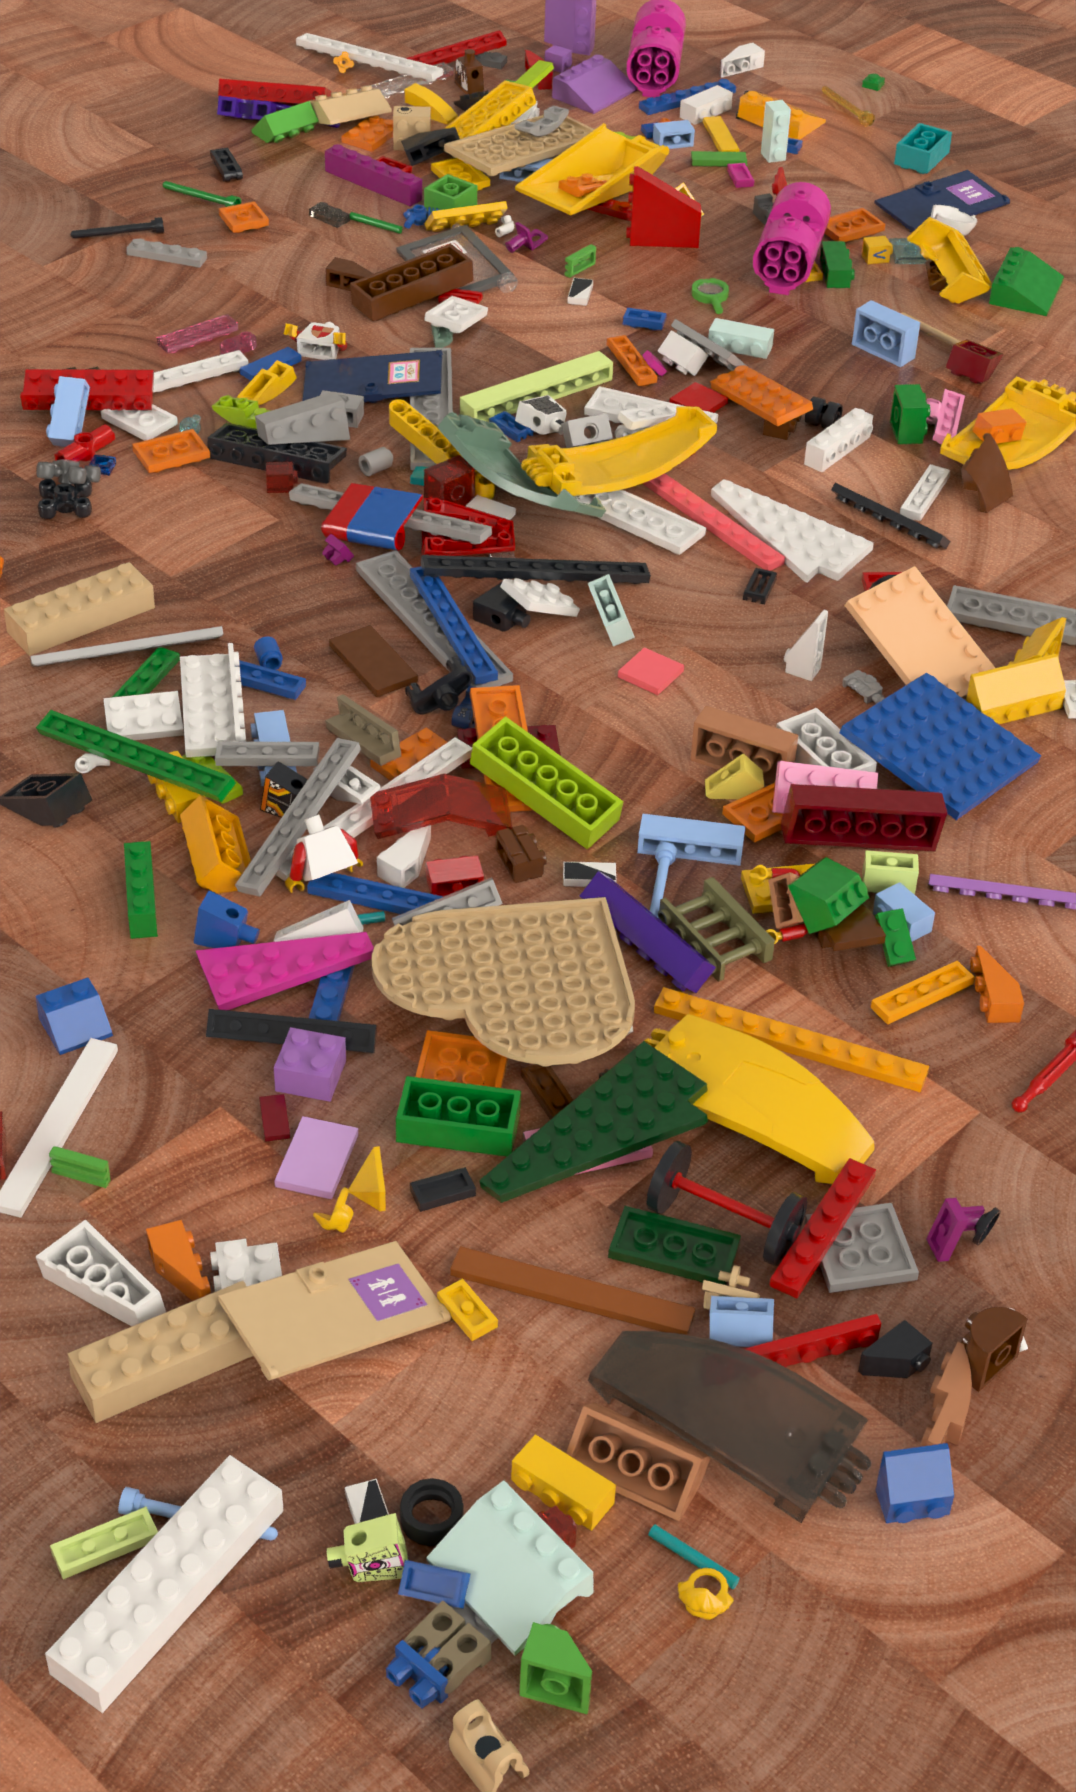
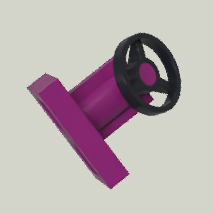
M946 1198L926 1238L937 1261H949L963 1231L975 1230L972 1242L979 1246L994 1227L1001 1210L994 1207L991 1211L984 1213L985 1209L983 1206L961 1207L957 1198Z

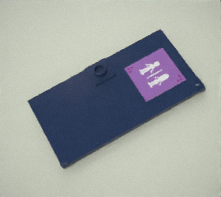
M965 170L932 182L926 181L915 185L913 188L877 199L874 204L908 228L912 233L928 217H931L933 205L958 208L960 212L973 216L1010 204V199L996 191L969 170Z

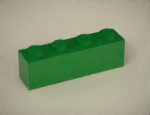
M151 842L124 843L130 938L158 937Z

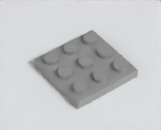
M892 1203L855 1208L819 1264L829 1293L918 1280L919 1275ZM812 1214L805 1215V1225L812 1216Z

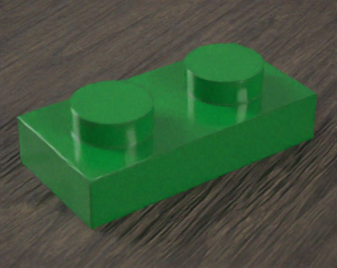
M903 908L877 913L875 918L886 934L885 943L882 945L888 967L914 962L916 956Z

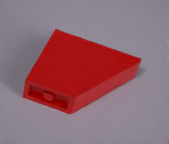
M634 166V171L629 176V186H633L632 191L628 193V203H632L631 209L627 210V221H630V227H626V238H630V246L699 248L701 204L642 168Z

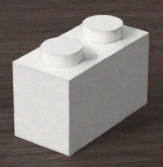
M672 330L658 349V352L664 356L662 358L664 362L670 366L676 364V369L685 375L689 372L695 376L709 356L700 347Z

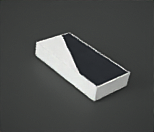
M574 278L567 303L586 306L593 288V280Z
M564 862L563 886L586 887L598 871L616 882V863Z
M377 1479L345 1487V1496L355 1524L389 1515Z

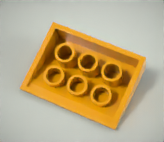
M749 91L740 97L737 117L763 127L765 103L778 99L755 91ZM786 103L791 109L788 138L800 140L826 122L824 118Z

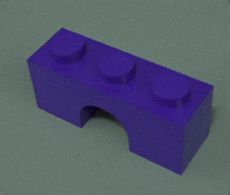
M219 96L217 115L260 121L265 115L276 112L277 104L268 101H253Z

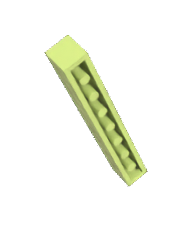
M600 351L462 396L460 397V415H468L472 418L489 422V418L503 411L509 414L517 413L519 401L546 395L555 400L611 381L613 361Z

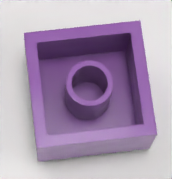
M290 1027L274 1066L275 1091L330 1102L346 1062L345 1037Z

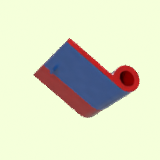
M351 483L327 518L322 522L321 530L326 538L332 534L340 541L401 550L405 542L404 525L423 499V495Z

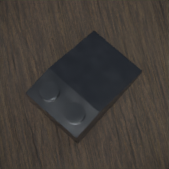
M81 773L31 774L1 795L0 805L41 826H53L56 828L66 824L70 816L82 812L85 809L84 806L93 799Z

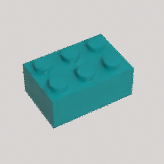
M918 123L897 143L894 164L899 165L903 169H913L918 173L928 174L949 153L952 132Z

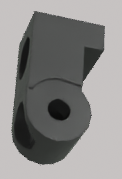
M770 193L754 196L753 214L764 225H766L774 204L772 202L773 196Z

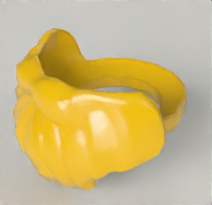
M342 1188L332 1215L324 1213L313 1214L316 1221L325 1230L337 1229L339 1232L344 1233L348 1229L354 1214L352 1208L345 1204L349 1192L348 1188Z
M712 1568L698 1569L690 1575L688 1581L678 1583L679 1598L685 1604L686 1610L691 1615L705 1620L713 1619L719 1614L724 1613L734 1601L733 1597L728 1593L726 1578L721 1572ZM704 1575L713 1576L720 1582L721 1589L714 1596L706 1588H694L696 1579Z

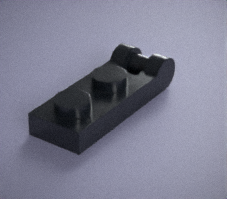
M228 147L210 150V157L221 173L224 182L230 181L233 178H236V180L243 179L242 169Z

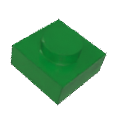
M868 74L863 80L862 87L879 91L885 83V78L880 77L878 74Z

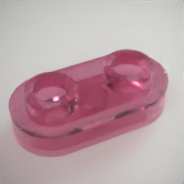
M245 331L237 336L225 339L220 343V354L223 355L238 350L244 354L257 347L256 336L251 332Z

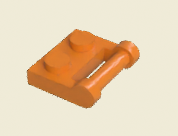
M585 173L579 177L570 176L567 179L560 180L558 188L575 197H582L584 194L594 192L605 184L607 180L600 181L594 178L593 175Z

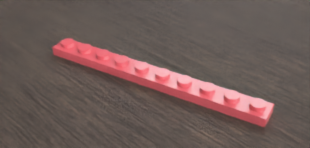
M664 473L642 483L698 524L706 527L708 531L762 569L771 571L784 565L785 556Z

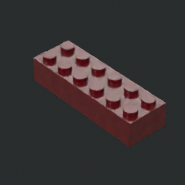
M791 784L781 820L784 842L788 844L935 852L946 820L947 809L943 795L939 792Z

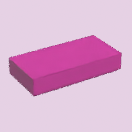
M745 163L727 164V172L736 188L754 187V179Z

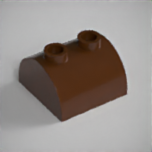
M991 1307L979 1313L974 1312L967 1319L965 1327L970 1332L964 1336L961 1343L964 1344L969 1359L972 1387L976 1391L980 1392L1018 1358L1028 1320L1021 1313L1006 1307Z

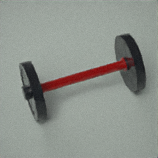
M681 1141L672 1143L663 1154L651 1179L646 1202L648 1209L658 1214H663L674 1202L680 1189L769 1228L763 1251V1259L766 1263L779 1266L799 1234L806 1214L807 1197L797 1192H792L785 1199L774 1218L687 1179L686 1175L692 1155L691 1146Z

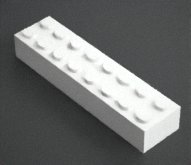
M229 1455L45 1653L50 1675L103 1713L283 1512L282 1489Z

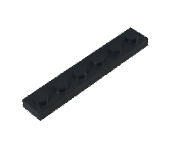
M836 482L831 489L837 495L836 499L846 505L848 502L855 504L853 507L862 513H865L867 510L872 513L871 516L876 520L883 522L885 519L890 522L889 525L899 531L904 528L908 530V535L917 540L920 537L926 539L925 543L935 549H938L939 546L947 549L951 542L944 535Z
M209 1009L206 1037L284 1044L291 1027L345 1037L346 1050L375 1053L377 1025L217 1009Z

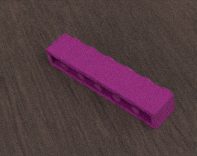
M340 144L333 145L325 150L326 172L410 207L422 200V179L414 174L391 167L384 162L374 160L370 156H364Z

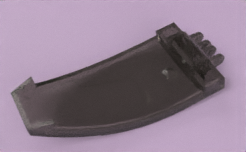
M623 1331L592 1370L588 1378L590 1384L608 1404L615 1398L668 1429L775 1499L774 1506L800 1523L803 1522L819 1497L836 1508L845 1507L847 1497L844 1495L846 1493H854L857 1487L856 1484L858 1485L863 1477L857 1469L867 1471L871 1467L872 1462L869 1457L853 1447L868 1422L867 1418L790 1369L734 1345L709 1338L677 1333Z

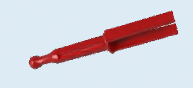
M1076 1029L1065 1039V1047L1030 1081L1028 1089L1021 1096L1012 1100L1011 1106L1015 1112L1022 1113L1026 1111L1031 1100L1037 1095L1043 1094L1076 1061Z

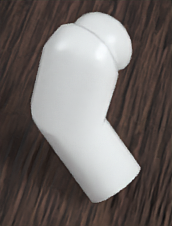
M510 215L501 218L502 226L495 229L498 237L509 234L514 230V221L511 220Z
M92 753L82 755L75 762V769L79 773H88L96 766H110V760Z

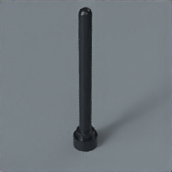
M156 217L147 223L71 231L70 235L72 238H83L147 230L164 233L162 217Z

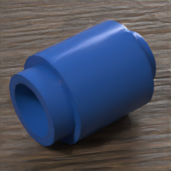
M268 636L258 639L254 644V651L260 666L273 670L279 669L283 657L277 641Z

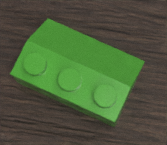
M310 101L265 115L251 131L266 143L272 141L278 143L287 136L293 138L299 135V132L304 131V133L312 131L314 125L319 120Z

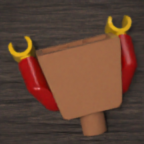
M757 865L750 873H757L759 876L754 877L751 883L759 885L765 879H769L776 929H779V932L773 929L766 930V932L775 940L774 944L778 940L784 942L804 937L808 930L788 888V885L801 874L793 868H771V871H768L765 866Z

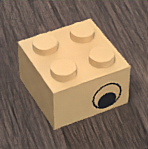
M394 106L393 147L394 150H404L402 140L417 133L431 131V107Z

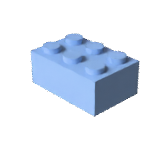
M870 300L856 309L852 345L902 367L915 359L920 322Z

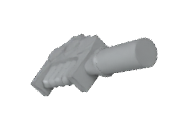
M856 670L854 673L843 678L842 686H849L857 693L859 692L864 697L866 704L872 701L877 704L885 699L882 695L883 687L880 686V683L872 675H866V673Z

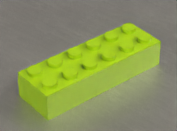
M506 716L472 745L471 765L587 850L620 820L624 801Z

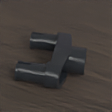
M456 656L451 657L454 661L453 664L448 659L446 667L450 673L438 679L424 690H421L417 683H411L413 690L409 686L405 688V693L410 699L411 707L417 714H427L438 708L448 711L457 706L458 696L470 686L473 680L470 670L463 666L460 658Z

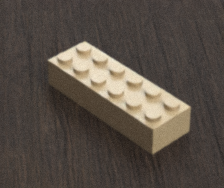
M130 562L121 564L118 567L5 608L4 615L7 633L31 656L154 609L153 585Z
M240 1281L67 1353L71 1378L95 1423L254 1356L217 1300L218 1295L247 1287L245 1282Z

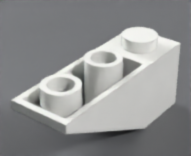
M754 43L738 46L721 60L720 77L723 78L763 67L765 50Z
M428 817L420 824H417L405 836L399 838L396 843L379 854L377 857V876L393 886L405 888L419 876L431 840V818Z

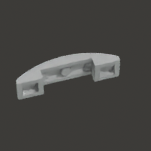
M553 105L544 110L543 118L535 122L523 120L515 124V129L535 136L547 135L560 126L569 114V109Z

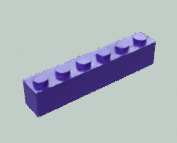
M600 871L596 873L580 894L582 899L606 897L614 928L621 932L619 937L630 946L634 943L639 947L636 952L646 960H654L656 962L654 968L665 976L670 974L674 978L671 982L680 990L685 991L689 989L697 993L716 969L712 963L619 884Z

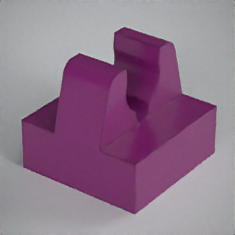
M332 534L325 539L327 546L322 554L327 560L330 559L335 566L344 560L349 562L354 557L347 546Z

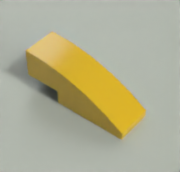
M414 83L405 89V103L416 107H431L432 120L448 125L458 118L456 112L442 98L424 86Z
M276 360L268 370L262 368L237 398L254 400L258 402V405L274 399L297 379L293 367Z

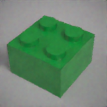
M920 384L895 385L890 424L897 444H923L924 435H927L928 431L926 419L930 417V404L926 402V394L922 392Z

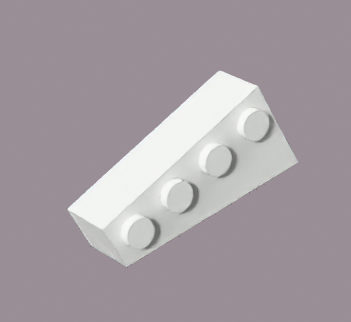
M86 1220L35 1256L45 1279L130 1326H135L166 1313L160 1292Z

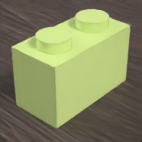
M865 850L862 881L865 883L868 892H881L900 882L915 895L919 874L918 854Z

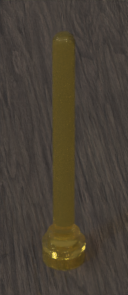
M822 87L823 93L859 117V122L862 125L868 127L874 123L875 116L868 110H860L829 87Z

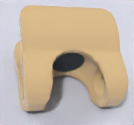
M474 1700L454 1715L453 1731L449 1738L450 1750L480 1792H496L498 1786L503 1781V1775L507 1772L510 1765L522 1779L529 1775V1769L524 1763L521 1753L511 1740L507 1741L480 1700Z

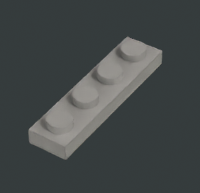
M140 238L133 239L126 248L127 255L199 268L207 259V251H202L198 248L167 245L162 242H150Z
M218 741L215 763L216 766H274L279 761L286 766H318L320 746L319 742Z
M491 877L393 917L392 920L394 925L399 923L403 926L412 922V917L428 912L499 906L503 903Z

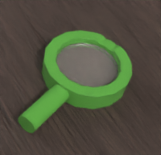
M715 278L695 281L692 284V297L699 302L712 304L716 314L723 312L720 303L728 298L729 286L722 280Z

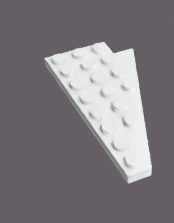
M723 479L711 489L712 498L754 536L785 556L784 563L805 582H808L817 573L838 581L873 550L874 543L861 536L854 535L842 528L814 518L805 512H800L786 504H781L767 496H762L748 488L736 485L731 481Z

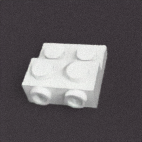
M246 1239L215 1243L216 1251L210 1252L212 1270H218L219 1275L213 1276L215 1292L240 1281H244L246 1286H250L282 1276L277 1243L247 1246Z

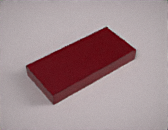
M285 1095L259 1097L265 1142L290 1139Z

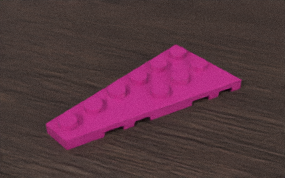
M367 932L196 950V954L218 1009L230 1010L372 959L374 947Z

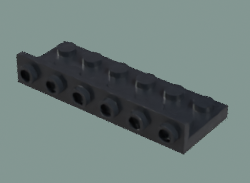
M225 423L207 437L210 459L325 484L330 482V470L343 460L347 454V448L321 442L268 445L258 436L257 429L232 423Z

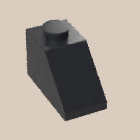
M903 1320L861 1353L858 1372L864 1376L909 1378L916 1371L922 1372L929 1365L933 1343L910 1323Z

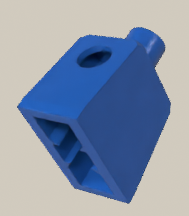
M208 891L198 908L194 944L210 948L239 946L241 940L255 944L260 929L246 924L248 916L246 908L212 891Z

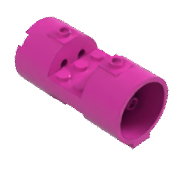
M650 0L641 6L635 17L626 70L629 80L637 86L638 90L643 92L642 97L660 96V93L665 92L667 88L676 82L679 75L686 19L681 8L670 0Z
M796 182L785 186L778 193L753 256V268L755 274H758L764 281V284L770 287V293L789 295L790 290L805 282L810 275L831 215V205L828 197L819 187L813 184Z

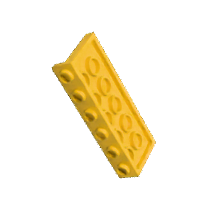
M505 80L445 128L455 127L459 138L463 139L510 125L536 104L532 87Z

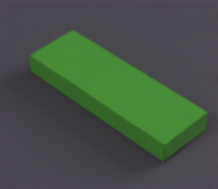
M691 151L692 166L727 167V164L745 163L747 166L746 152Z

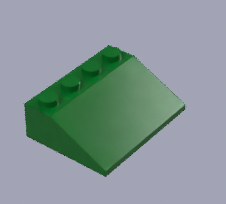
M1010 247L992 283L989 304L1047 316L1064 280V276L1030 251L1020 247Z

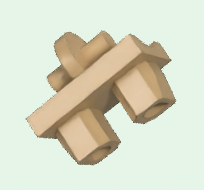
M737 1265L733 1266L732 1273L724 1271L719 1273L718 1280L729 1282V1286L704 1280L702 1290L705 1292L704 1309L710 1310L711 1296L760 1298V1295L736 1288L737 1284L749 1287L750 1278L739 1275L741 1267Z

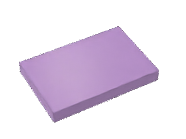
M302 1116L275 1178V1187L332 1199L357 1140L358 1128Z

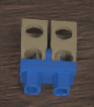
M442 1601L409 1633L404 1641L401 1640L395 1646L396 1657L386 1667V1676L398 1687L409 1677L417 1683L409 1689V1696L421 1709L435 1699L442 1704L448 1698V1694L457 1689L471 1672L478 1666L480 1668L484 1667L491 1660V1641L469 1622L465 1625V1619L446 1602Z

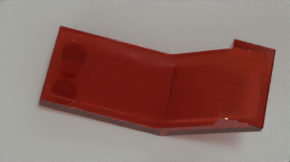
M440 774L381 790L370 797L374 833L377 839L445 821L485 829L488 837L496 835L499 830L512 829L505 788L448 774Z

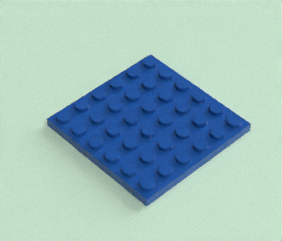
M927 672L842 725L839 732L916 791L942 793L947 814L955 820H958L1036 765L1041 758V755L1033 750L1031 746L1023 743L1011 732L1005 730L992 718L981 713L973 704L965 701L955 691L947 688Z

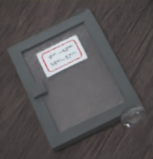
M454 224L451 230L397 247V253L407 261L448 244L455 246L473 261L474 277L473 282L455 289L482 292L498 286L503 293L514 291L518 284L515 275L467 225Z

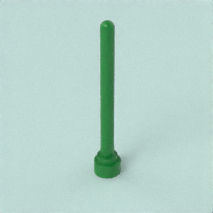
M163 182L165 189L225 205V207L242 204L241 198L234 195L223 197L172 182Z

